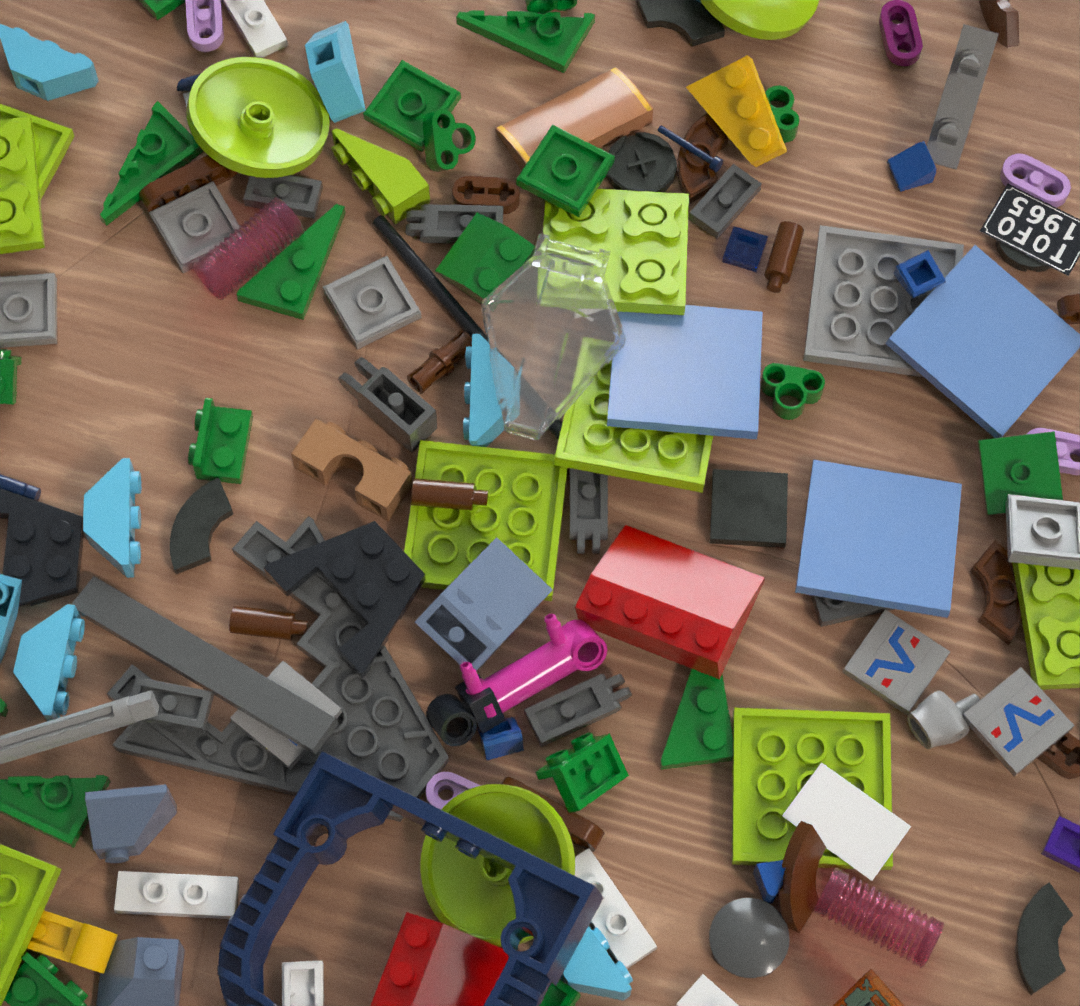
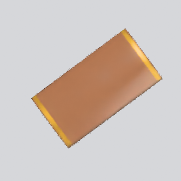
M615 67L495 128V132L522 171L552 124L603 149L616 142L619 138L625 135L628 136L650 125L653 120L654 108L637 86L621 70Z

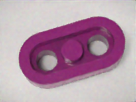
M891 0L882 7L879 17V26L886 55L895 65L910 66L918 61L923 47L915 10L906 1ZM892 20H898L901 23L894 24ZM900 49H904V50H906L908 53H903V52H900L899 50H900Z

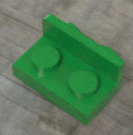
M205 398L203 409H197L194 427L195 431H199L197 442L190 444L188 453V464L193 466L197 479L212 481L219 478L221 482L241 484L253 421L252 410L217 407L214 404L213 398Z
M592 732L578 736L570 742L572 748L551 754L545 759L547 765L535 772L538 780L553 777L569 813L580 811L629 776L610 733L594 737Z
M26 952L21 958L25 963L17 970L4 999L10 1006H87L84 1001L88 995L72 980L66 985L54 976L59 969L45 956L40 954L35 959Z

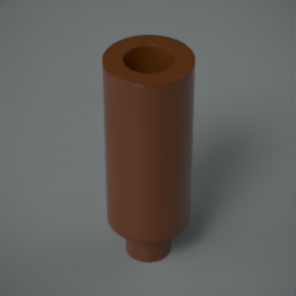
M783 221L779 224L764 273L765 278L768 280L766 288L774 293H779L782 284H787L790 281L804 234L803 227L795 222Z
M414 478L411 497V505L472 511L473 505L487 506L488 491L475 490V483Z
M233 606L231 611L229 631L234 634L291 641L293 635L303 636L308 630V621L296 620L295 613Z

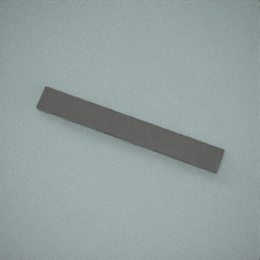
M95 576L92 577L71 604L76 606L79 614L203 689L212 691L215 696L314 755L318 753L339 724L332 715Z

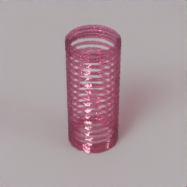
M274 197L273 200L271 199L268 202V205H264V209H259V213H254V217H250L249 221H245L244 225H240L239 229H235L234 233H230L229 237H225L224 242L220 241L219 246L215 245L214 250L210 249L209 254L205 253L204 258L200 257L196 263H193V269L208 290L218 299L223 300L227 295L229 296L230 292H233L232 287L238 288L237 283L243 284L242 279L248 280L247 275L253 276L252 271L257 272V267L262 268V263L267 264V259L272 260V255L277 256V251L282 252V247L287 248V243L292 244V239L297 240L301 234H304L303 225L295 213L281 199ZM275 223L280 227L284 234L278 229ZM271 228L275 231V233L279 236V238L274 234V232L271 230ZM266 232L270 235V237L274 240V242L269 238V236L266 234ZM218 249L221 250L224 257L218 252ZM213 253L216 254L219 261L213 256ZM208 257L213 261L214 265L208 260Z
M835 867L814 909V913L825 917L831 908L828 915V921H830L839 908L834 923L837 924L847 909L841 922V928L846 925L852 915L847 927L848 931L853 928L860 915L854 929V934L859 932L868 916L860 934L861 938L864 937L873 922L867 936V941L871 940L882 920L874 938V944L878 943L889 923L880 943V948L884 947L896 925L886 948L887 951H890L903 928L893 954H897L910 930L899 955L900 958L904 956L918 931L906 961H910L918 946L912 963L923 968L940 937L944 921L941 922L940 919L937 920L933 916L927 920V913L921 916L920 909L914 914V906L910 907L907 911L908 904L904 903L901 907V899L897 900L894 904L895 897L892 896L888 900V892L881 898V889L874 895L876 888L872 886L868 891V883H865L861 889L862 879L858 880L854 886L856 877L852 876L848 882L849 872L846 873L842 869Z

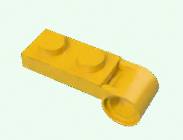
M44 910L27 949L104 974L118 934Z

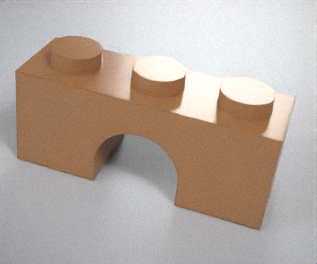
M315 418L291 453L295 469L325 486L331 477L342 469L358 471L363 477L355 488L357 504L388 522L412 488L411 472L405 463L397 458L391 457L387 459L378 454L377 449L365 440L355 441L348 437L346 432L333 422L325 424Z

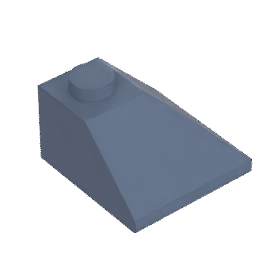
M166 784L85 792L93 850L99 859H105L107 863H122L128 861L129 856L140 855L177 814V804Z
M136 937L116 941L104 974L100 973L96 1006H179L185 949L180 940Z

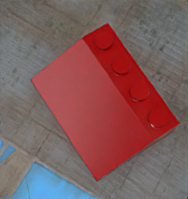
M625 525L591 573L577 601L575 610L578 620L586 622L597 632L720 680L764 584L765 577Z
M406 912L370 1006H484L509 956L504 952L503 948L446 924Z

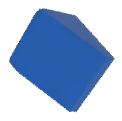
M924 141L909 147L887 161L900 192L933 183L936 166Z
M929 250L895 267L894 275L912 298L946 283Z

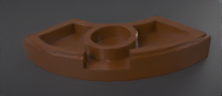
M979 0L980 8L989 30L999 33L997 41L1007 48L1019 46V14L1010 5L1009 0Z
M708 113L699 118L683 138L713 158L728 144V137ZM681 146L677 161L678 182L682 193L689 194V204L706 195L719 179L715 171L709 168V163Z
M995 540L974 564L970 572L981 583L985 594V607L978 622L1009 645L1021 626L1022 617L1013 563L1008 562V552Z
M803 821L796 827L787 846L782 867L786 868L783 875L784 889L781 888L779 890V901L783 919L788 929L800 933L820 901L816 891V874L819 861L826 849L825 844L813 825Z

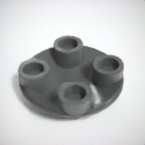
M741 898L729 902L717 912L710 926L709 943L713 959L725 970L739 977L758 978L770 975L783 962L789 948V930L783 916L775 907L760 899Z

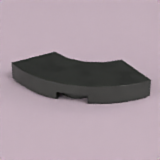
M635 0L647 29L656 27L672 29L683 35L692 47L723 38L725 35L722 23L697 0Z
M219 478L208 482L194 492L176 516L170 536V555L176 574L212 561L209 548L212 534L222 521L233 515V510Z
M1050 882L1043 886L1027 904L1020 917L1015 947L1017 966L1021 978L1031 995L1066 971L1059 956L1058 940L1063 926L1070 920L1073 914Z

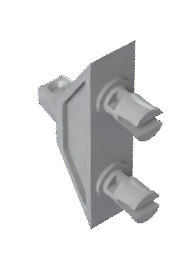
M963 24L927 143V148L934 164L957 170L999 33Z

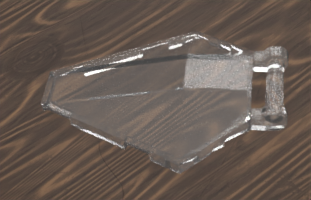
M539 233L533 257L482 300L481 311L485 333H487L491 367L505 432L533 440H540L556 419L559 420L593 382L594 376L604 364L608 365L625 345L626 336L605 278L611 251L600 249L597 252L550 240L549 235Z

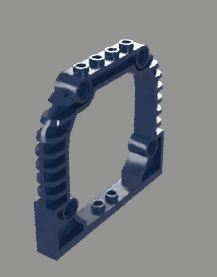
M322 751L273 833L278 839L271 852H268L265 858L266 861L260 871L255 874L252 880L253 883L246 895L242 896L240 905L228 921L225 934L220 941L217 974L226 1006H278L264 995L263 966L279 929L319 864L330 865L339 861L345 854L349 837L368 828L382 825L390 811L423 826L421 831L436 841L442 842L444 837L456 842L455 848L470 858L476 859L478 854L513 871L508 881L514 897L516 919L510 921L504 927L501 934V946L509 958L484 1006L541 1005L551 984L557 985L604 897L595 885ZM328 833L325 843L316 846L317 839L321 835ZM528 936L534 937L533 945L528 950L518 951L519 942L523 938Z

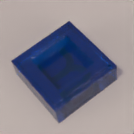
M733 226L722 262L757 273L768 236Z

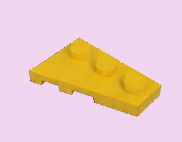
M748 55L686 86L688 91L753 166L758 167L787 152L753 59Z

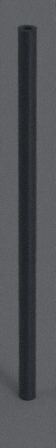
M383 215L375 218L372 225L464 332L468 333L471 338L472 334H480L510 363ZM517 371L521 380L520 397L559 440L562 427L561 420Z

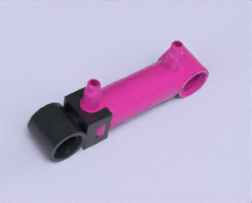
M548 614L544 621L551 639L550 642L485 679H482L477 674L470 662H463L460 665V670L464 682L455 686L459 698L453 694L437 696L427 707L426 718L445 744L449 746L466 744L474 736L476 728L483 734L506 721L503 712L578 669L581 671L596 669L606 658L607 644L586 622L572 620L561 626L555 614Z

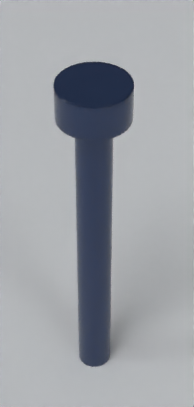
M659 126L658 132L709 163L711 170L717 172L721 168L723 159L718 156L711 157L664 126Z

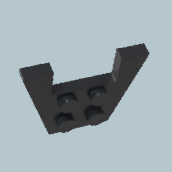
M0 489V519H8L3 575L22 580L19 607L27 604L34 606L78 593L84 538L83 516Z
M376 521L273 561L264 567L268 577L286 596H289L315 573L319 572L367 624L338 649L339 654L361 678L369 672L379 651H382L394 626L399 619L401 620L426 580L425 573Z

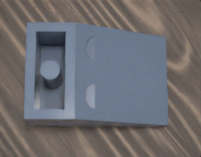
M496 537L434 600L415 623L460 665L463 662H470L477 672L553 589Z

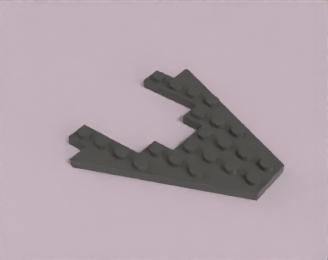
M309 516L286 542L256 521L232 550L234 555L275 584L264 571V567L267 564L325 540L314 520ZM319 572L315 573L290 594L292 598L318 616L317 620L296 643L299 650L324 668L312 685L342 709V713L337 718L339 724L316 755L307 751L293 768L289 770L232 722L221 732L207 721L205 733L138 721L129 725L112 744L120 753L294 796L298 793L322 751L418 799L426 791L427 783L435 774L440 773L449 762L446 751L386 646L383 647L382 651L378 652L369 672L363 678L339 654L338 649L367 624ZM132 664L107 695L112 701L130 697L136 677L152 679ZM390 811L386 819L401 822L404 817Z

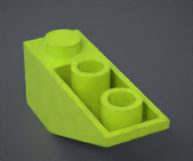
M340 129L332 130L334 146L331 147L335 158L341 165L347 164L353 171L352 177L362 191L365 189L369 191L373 196V204L381 215H388L396 225L406 218L408 211L419 210L422 205L430 203L429 184L408 159Z

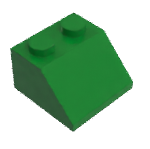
M477 212L435 272L495 313L536 256V246L506 225Z

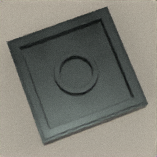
M713 469L710 544L785 548L787 536L788 473Z

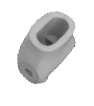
M936 691L908 714V725L916 739L926 749L955 743L969 732V726L962 715L980 701V698L976 694H972L954 703L944 692Z

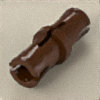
M461 330L440 349L435 348L431 351L429 358L407 375V380L413 389L422 394L443 375L448 376L454 371V366L465 357L466 347H472L471 336Z

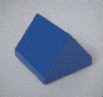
M515 717L506 718V721L483 734L478 729L486 761L524 751L522 733Z
M783 860L756 864L753 871L762 899L769 904L773 903L783 886V875L786 869L782 867Z

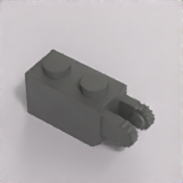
M360 357L354 364L359 373L365 376L368 381L362 386L345 372L339 377V382L346 391L357 399L358 407L413 453L419 447L420 440L425 441L437 429L436 410L388 368L381 367L378 370L365 358Z

